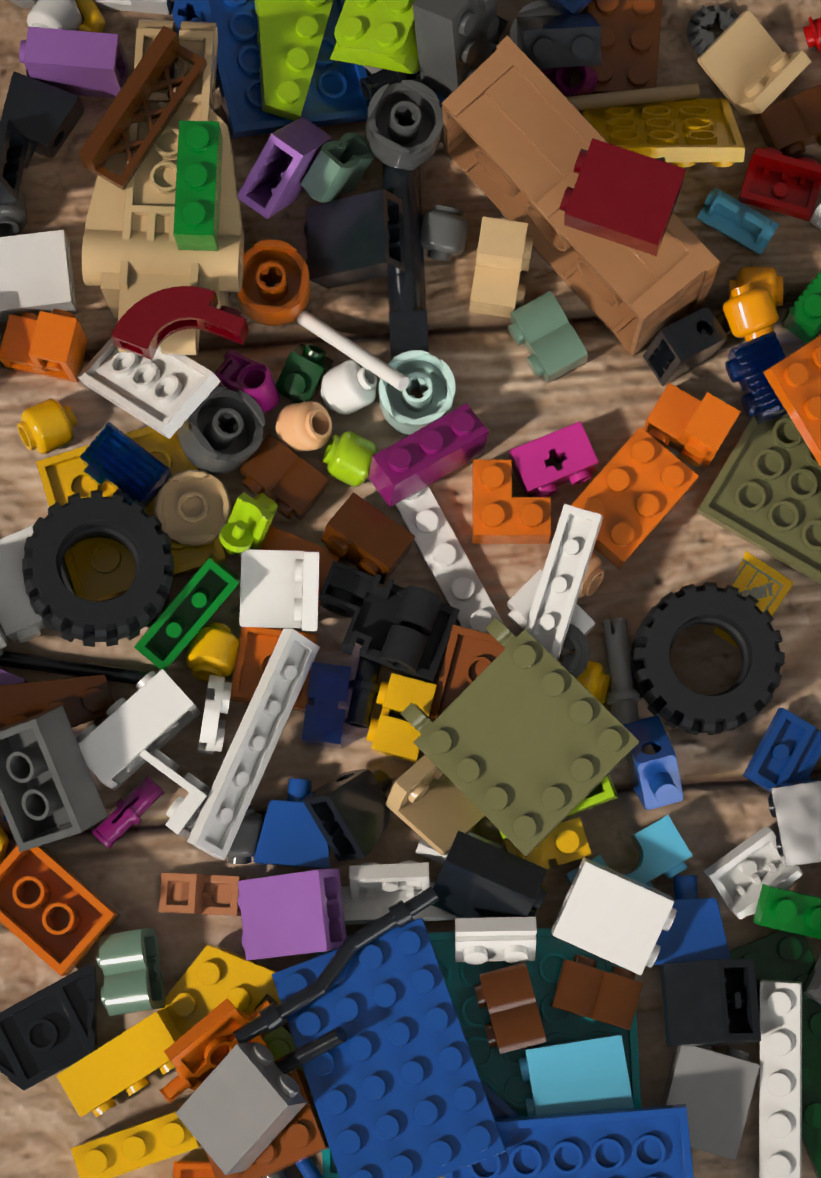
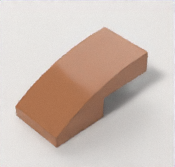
M161 873L159 912L241 916V910L238 906V881L245 880L246 877Z

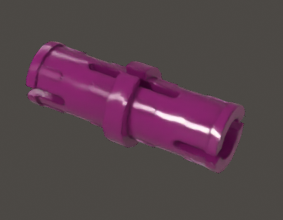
M147 775L124 801L119 799L115 803L117 808L92 833L107 848L111 849L112 845L133 824L137 826L142 821L140 817L165 792Z

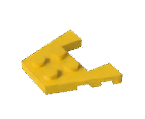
M208 944L165 997V1008L182 1036L227 998L238 1011L249 1016L259 1007L267 995L281 1003L272 974L277 971L257 964L253 960L246 961V957L214 944Z

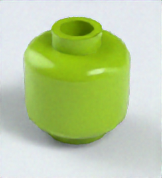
M345 431L340 436L335 434L324 452L322 462L326 463L327 474L353 487H358L369 478L372 456L377 454L378 447L374 442L351 431Z

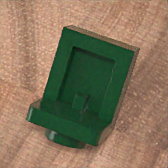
M300 344L291 350L276 382L278 392L296 403L312 401L325 372L332 367L334 360L327 357L326 352L314 344Z

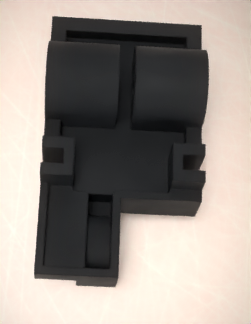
M333 561L320 593L319 602L323 608L332 613L345 617L353 616L340 651L351 655L355 643L360 644L362 649L359 656L432 683L450 638L452 626L455 625L460 610L442 603L443 600L438 595L426 589L415 586H408L405 589L393 584L394 580L391 579L388 580L386 587L383 588L378 586L381 575L376 574L372 576Z

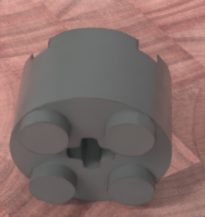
M401 80V83L382 86L374 94L368 107L365 136L368 149L378 160L388 166L410 171L417 169L433 156L439 145L443 128V113L436 93L418 81Z
M215 387L184 422L182 427L178 429L177 437L185 456L201 471H205L213 476L227 474L239 469L261 445L263 427L265 425L264 414L258 403L249 394L241 390L236 392L228 390L226 387Z

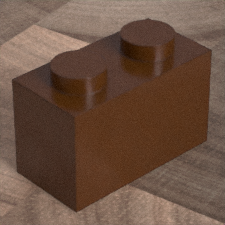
M353 492L327 523L321 542L326 544L331 553L338 557H344L357 566L359 571L372 576L376 574L381 575L379 583L383 585L409 553L416 536Z

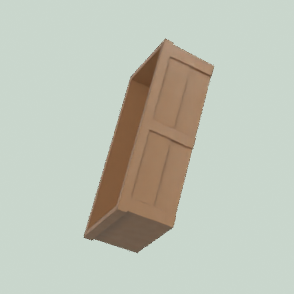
M507 35L496 46V51L442 102L445 154L507 220L528 223L526 236L534 237L532 248L621 342L622 346L632 356H635L655 339L661 329L679 321L690 312H696L705 305L720 261L674 212L671 215L657 256L564 225L565 212L560 210V204L567 186L575 187L579 174L573 171L580 150L588 151L592 138L608 142Z

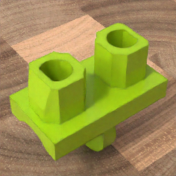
M245 492L238 496L228 523L221 528L219 533L220 543L226 548V552L231 555L238 553L241 557V552L249 549L260 550L278 505L263 493H260L255 498L250 497Z

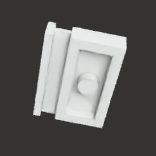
M536 917L455 918V962L479 965L485 962L506 961L510 964L535 961Z

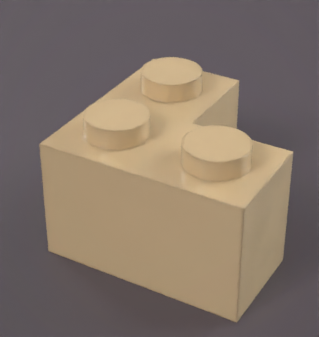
M482 216L469 312L511 318V312L515 310V306H523L526 285L519 284L521 271L528 272L534 238L526 236L528 223Z

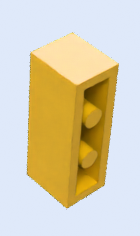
M163 1008L57 1074L56 1077L80 1118L90 1112H93L97 1118L117 1105L114 1100L115 1096L125 1090L131 1096L149 1085L150 1082L147 1076L160 1069L164 1075L174 1069L175 1066L164 1051L176 1042L182 1034L167 1009Z
M175 1110L80 1143L70 1149L79 1178H113L199 1148L201 1144L175 1114L178 1111Z

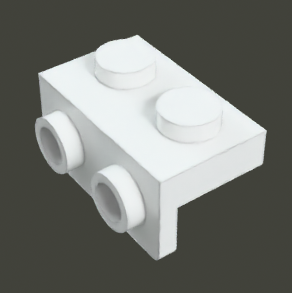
M767 826L703 871L725 907L739 919L755 914L762 884L788 890L803 875V872L797 865L786 867L784 856L781 857L777 850L776 835Z

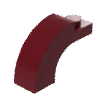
M178 286L154 292L135 303L120 318L111 337L116 347L153 360L160 344L167 337L181 330L200 329L243 345L249 329L246 319L242 318L243 314L238 310L228 306H221L220 309L216 308L218 300L215 291L196 286Z

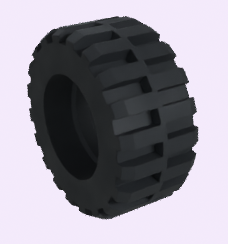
M102 490L91 491V497L81 498L80 494L76 493L68 496V503L62 506L58 502L48 508V515L45 518L39 517L32 526L33 534L26 539L24 545L25 554L24 559H22L26 594H28L30 605L35 614H39L42 617L43 624L51 631L54 629L59 631L61 638L73 642L74 639L82 640L83 646L95 647V642H106L107 647L118 645L119 639L127 637L130 641L139 636L140 630L145 626L150 628L156 621L160 610H164L168 602L170 590L172 589L174 555L171 553L172 544L168 533H163L161 530L162 523L155 514L149 516L146 513V506L136 500L133 504L125 501V495L116 492L113 493L112 498L102 497ZM96 537L112 539L125 546L132 553L136 564V575L133 584L123 595L109 601L94 602L82 599L68 590L61 575L62 561L64 555L71 547L85 539Z
M704 582L702 586L697 587L694 584L683 586L675 593L670 592L656 606H653L636 632L637 635L632 643L630 654L633 655L631 664L632 677H635L637 682L635 689L640 693V697H644L649 704L647 709L654 716L660 715L666 720L664 724L673 729L680 727L685 729V733L698 735L699 733L716 735L727 730H734L758 715L771 701L773 692L780 685L783 676L780 674V668L785 664V652H781L779 644L783 641L780 630L774 631L770 623L774 618L769 611L762 612L756 606L759 601L750 594L746 598L738 594L739 588L727 585L726 588L717 587L716 582ZM696 624H709L724 630L735 640L741 652L743 664L738 680L731 688L716 695H701L689 690L678 680L671 667L670 653L676 637L683 630Z

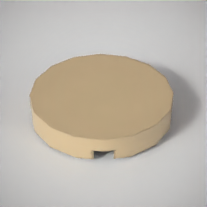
M187 470L174 474L167 480L162 489L160 488L156 496L154 512L162 523L161 530L164 533H168L170 540L182 546L200 547L213 543L219 538L221 528L228 523L232 503L226 487L213 475L205 471Z

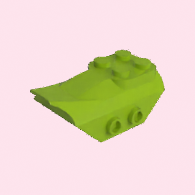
M345 0L335 27L336 43L330 60L408 74H415L420 71L412 5L416 0Z

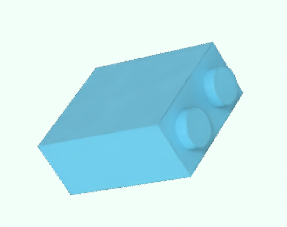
M621 1032L526 1047V1057L519 1058L522 1081L531 1082L533 1094L532 1098H526L528 1116L634 1108Z

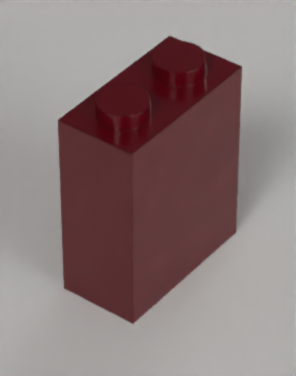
M592 138L588 151L581 149L577 157L573 172L579 174L575 187L567 186L560 204V210L565 212L564 225L657 256L684 183L686 169Z

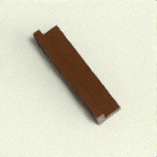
M165 26L162 27L79 151V156L86 169L122 190L126 188L207 66L204 58L180 45L176 32ZM177 56L193 65L187 76L170 79L168 69ZM165 75L166 81H161V79ZM179 87L174 94L173 88ZM169 89L171 100L167 106L150 111L147 100L151 94ZM144 106L145 112L139 113ZM158 118L153 125L152 119ZM147 120L150 131L145 139L129 142L127 130L131 124ZM123 138L124 144L118 145L121 139ZM137 149V151L132 157L131 151ZM127 153L129 163L120 176L103 167L111 155Z

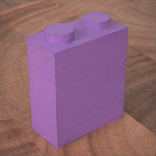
M28 27L27 39L21 40L19 58L20 62L25 64L26 75L30 78L75 95L116 98L126 83L128 63L118 34Z
M304 117L275 131L270 135L241 187L237 198L265 218H270L299 199L304 190V187L300 185L301 180L323 144L332 141L333 137Z
M318 869L238 881V906L241 910L243 927L242 945L245 949L246 961L338 950L346 940L339 869Z

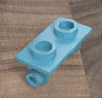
M716 187L710 192L704 202L705 205L696 217L697 220L761 256L780 225Z

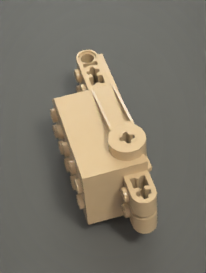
M139 20L136 30L134 69L163 26L176 32L175 21ZM181 22L178 36L180 45L204 58L207 66L126 188L122 190L102 177L97 176L83 236L82 275L86 286H101L100 289L114 318H118V321L135 303L162 289L178 286H196L213 290L218 300L217 309H220L221 306H228V292H241L244 233L240 203L237 198L236 160L228 126L214 112L218 53V27L216 22ZM177 56L168 69L170 79H174L175 68H177L176 78L187 76L193 65ZM165 75L163 76L161 81H166ZM169 89L151 94L147 100L150 111L167 106L171 100ZM144 106L139 113L145 112ZM158 118L152 119L153 125ZM147 120L131 124L127 130L129 142L145 139L150 131ZM179 120L219 121L223 137L218 251L178 250L173 235ZM123 138L121 139L118 145L124 144ZM137 149L131 151L132 157L137 151ZM127 153L111 155L103 167L120 176L129 163ZM185 329L173 333L160 344L161 353L198 355L200 329ZM118 348L119 352L132 353L124 349Z

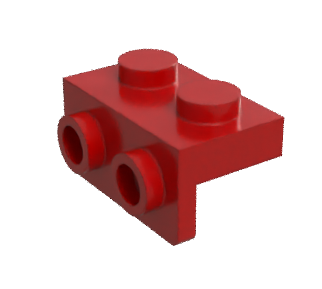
M772 147L754 148L738 201L810 221L821 186V165L811 158L800 157L796 159L785 156L780 150Z

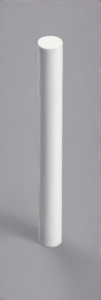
M304 310L298 315V324L399 391L405 390L409 385L408 377L308 311Z

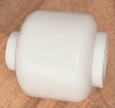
M38 0L27 17L28 27L76 31L82 22V16L75 0Z
M353 359L345 361L328 370L323 376L320 391L323 402L328 408L339 414H352L370 405L375 400L377 395V376Z

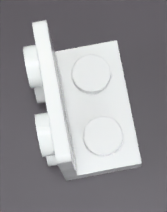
M249 549L241 552L240 626L301 628L302 631H317L319 551Z
M144 749L139 754L140 757L189 792L185 799L179 796L173 802L166 813V816L170 819L165 824L176 834L187 839L192 832L211 788L189 772L184 778L178 775L176 771L180 766L158 749L152 755Z

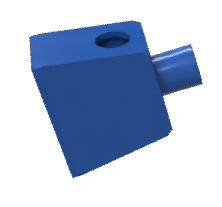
M656 715L622 724L640 741L626 757L632 787L644 808L651 810L681 802L684 796L677 758L659 716ZM651 744L656 754H645L642 749Z
M290 778L287 801H269L254 856L256 864L331 869L330 847L302 801L311 793V780Z
M697 875L673 876L674 904L672 908L677 909L670 929L668 931L662 930L656 944L660 946V951L654 965L730 959L717 899H698Z

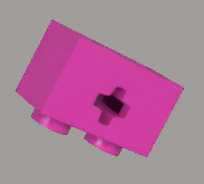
M581 421L511 449L508 458L512 460V468L525 497H549L558 492V486L571 481L572 486L584 483L593 477L592 472L596 471L599 463ZM553 457L556 462L563 460L560 470L557 471L554 466L546 467L549 458Z

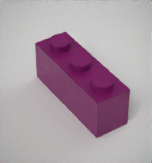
M466 403L373 455L368 479L391 507L482 455L489 431Z

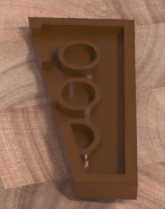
M105 674L0 685V728L59 706H63L71 728L107 715V710L115 702Z

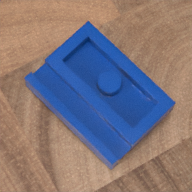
M778 708L742 776L770 793L771 788L780 783L808 779L821 755V731L785 708Z

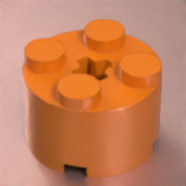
M270 239L253 244L254 246L244 253L241 292H236L239 305L244 314L252 320L268 326H279L297 321L298 315L305 310L311 296V283L305 260L293 246L284 241ZM271 279L278 280L274 287H267V285H270Z

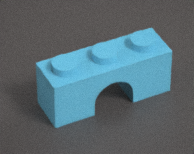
M669 815L631 836L639 851V862L635 870L625 876L654 888L651 880L664 873L666 878L669 879L688 868L684 861L693 855ZM598 855L595 858L591 859L594 862H597L605 867H608L601 855ZM578 868L564 875L569 886Z

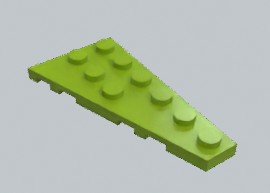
M255 0V13L257 14L258 21L257 43L260 50L259 72L262 111L291 121H296L301 117L333 0Z

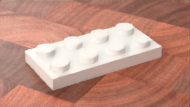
M112 338L77 375L85 386L168 439L182 427L189 416L221 382L211 370L185 355L162 354L161 347L159 346L153 360L134 353L119 352Z

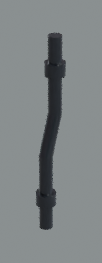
M430 886L406 902L398 901L388 907V913L347 937L315 982L276 1006L274 1003H271L259 1011L260 1015L233 1031L238 1043H247L268 1029L270 1032H273L285 1024L284 1019L327 994L359 949L396 926L400 929L414 921V915L439 901L433 888Z

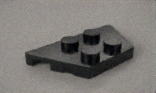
M89 963L0 1012V1072L23 1091L97 1050L96 967L94 963Z

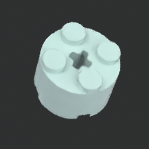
M411 350L397 355L389 362L388 365L409 378V385L403 391H399L381 378L379 381V401L382 414L398 433L411 435L453 411L456 389L455 379L450 367L442 359L440 360L430 355L429 352ZM418 388L419 392L423 393V397L417 399L414 395H411V390Z

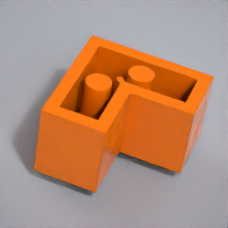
M53 309L51 313L39 311V315L23 312L21 316L9 314L0 348V361L6 368L78 383L79 378L77 375L81 372L89 340L78 319L74 318L75 315L68 311Z
M668 383L648 416L643 429L664 447L669 445L681 452L680 457L687 463L696 467L702 464L708 468L741 411L708 392L703 400L700 401L673 384Z
M473 460L472 544H548L551 537V497H512V460Z

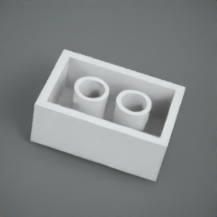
M163 669L157 674L151 671L137 683L136 688L138 691L128 700L123 697L116 701L107 710L106 714L109 717L98 727L95 724L90 725L76 738L87 766L105 786L113 790L119 788L147 762L139 756L144 749L151 755L156 749L160 751L202 713Z

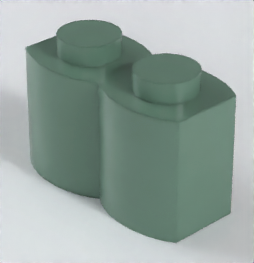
M350 132L344 134L339 141H328L323 144L300 183L306 189L307 194L316 201L331 202L340 193H349L355 190L375 158L366 145V139L359 133Z
M551 291L511 312L512 324L508 326L509 332L518 346L524 344L529 351L530 356L527 357V362L536 377L542 375L546 382L549 383L587 362L588 353L582 341L569 323L564 311Z
M143 928L99 936L96 960L104 974L101 1000L104 1007L107 1008L109 1016L165 1008V986L160 970V948L155 928Z

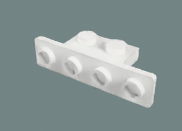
M412 860L403 861L399 864L366 862L361 865L349 866L350 886H341L345 925L370 924L388 913V907L398 901L406 902L430 886L433 888L435 882H429V862L418 863ZM431 905L414 915L413 919L423 918L424 921L455 920V918L459 917Z

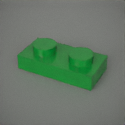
M762 884L753 923L821 939V897Z

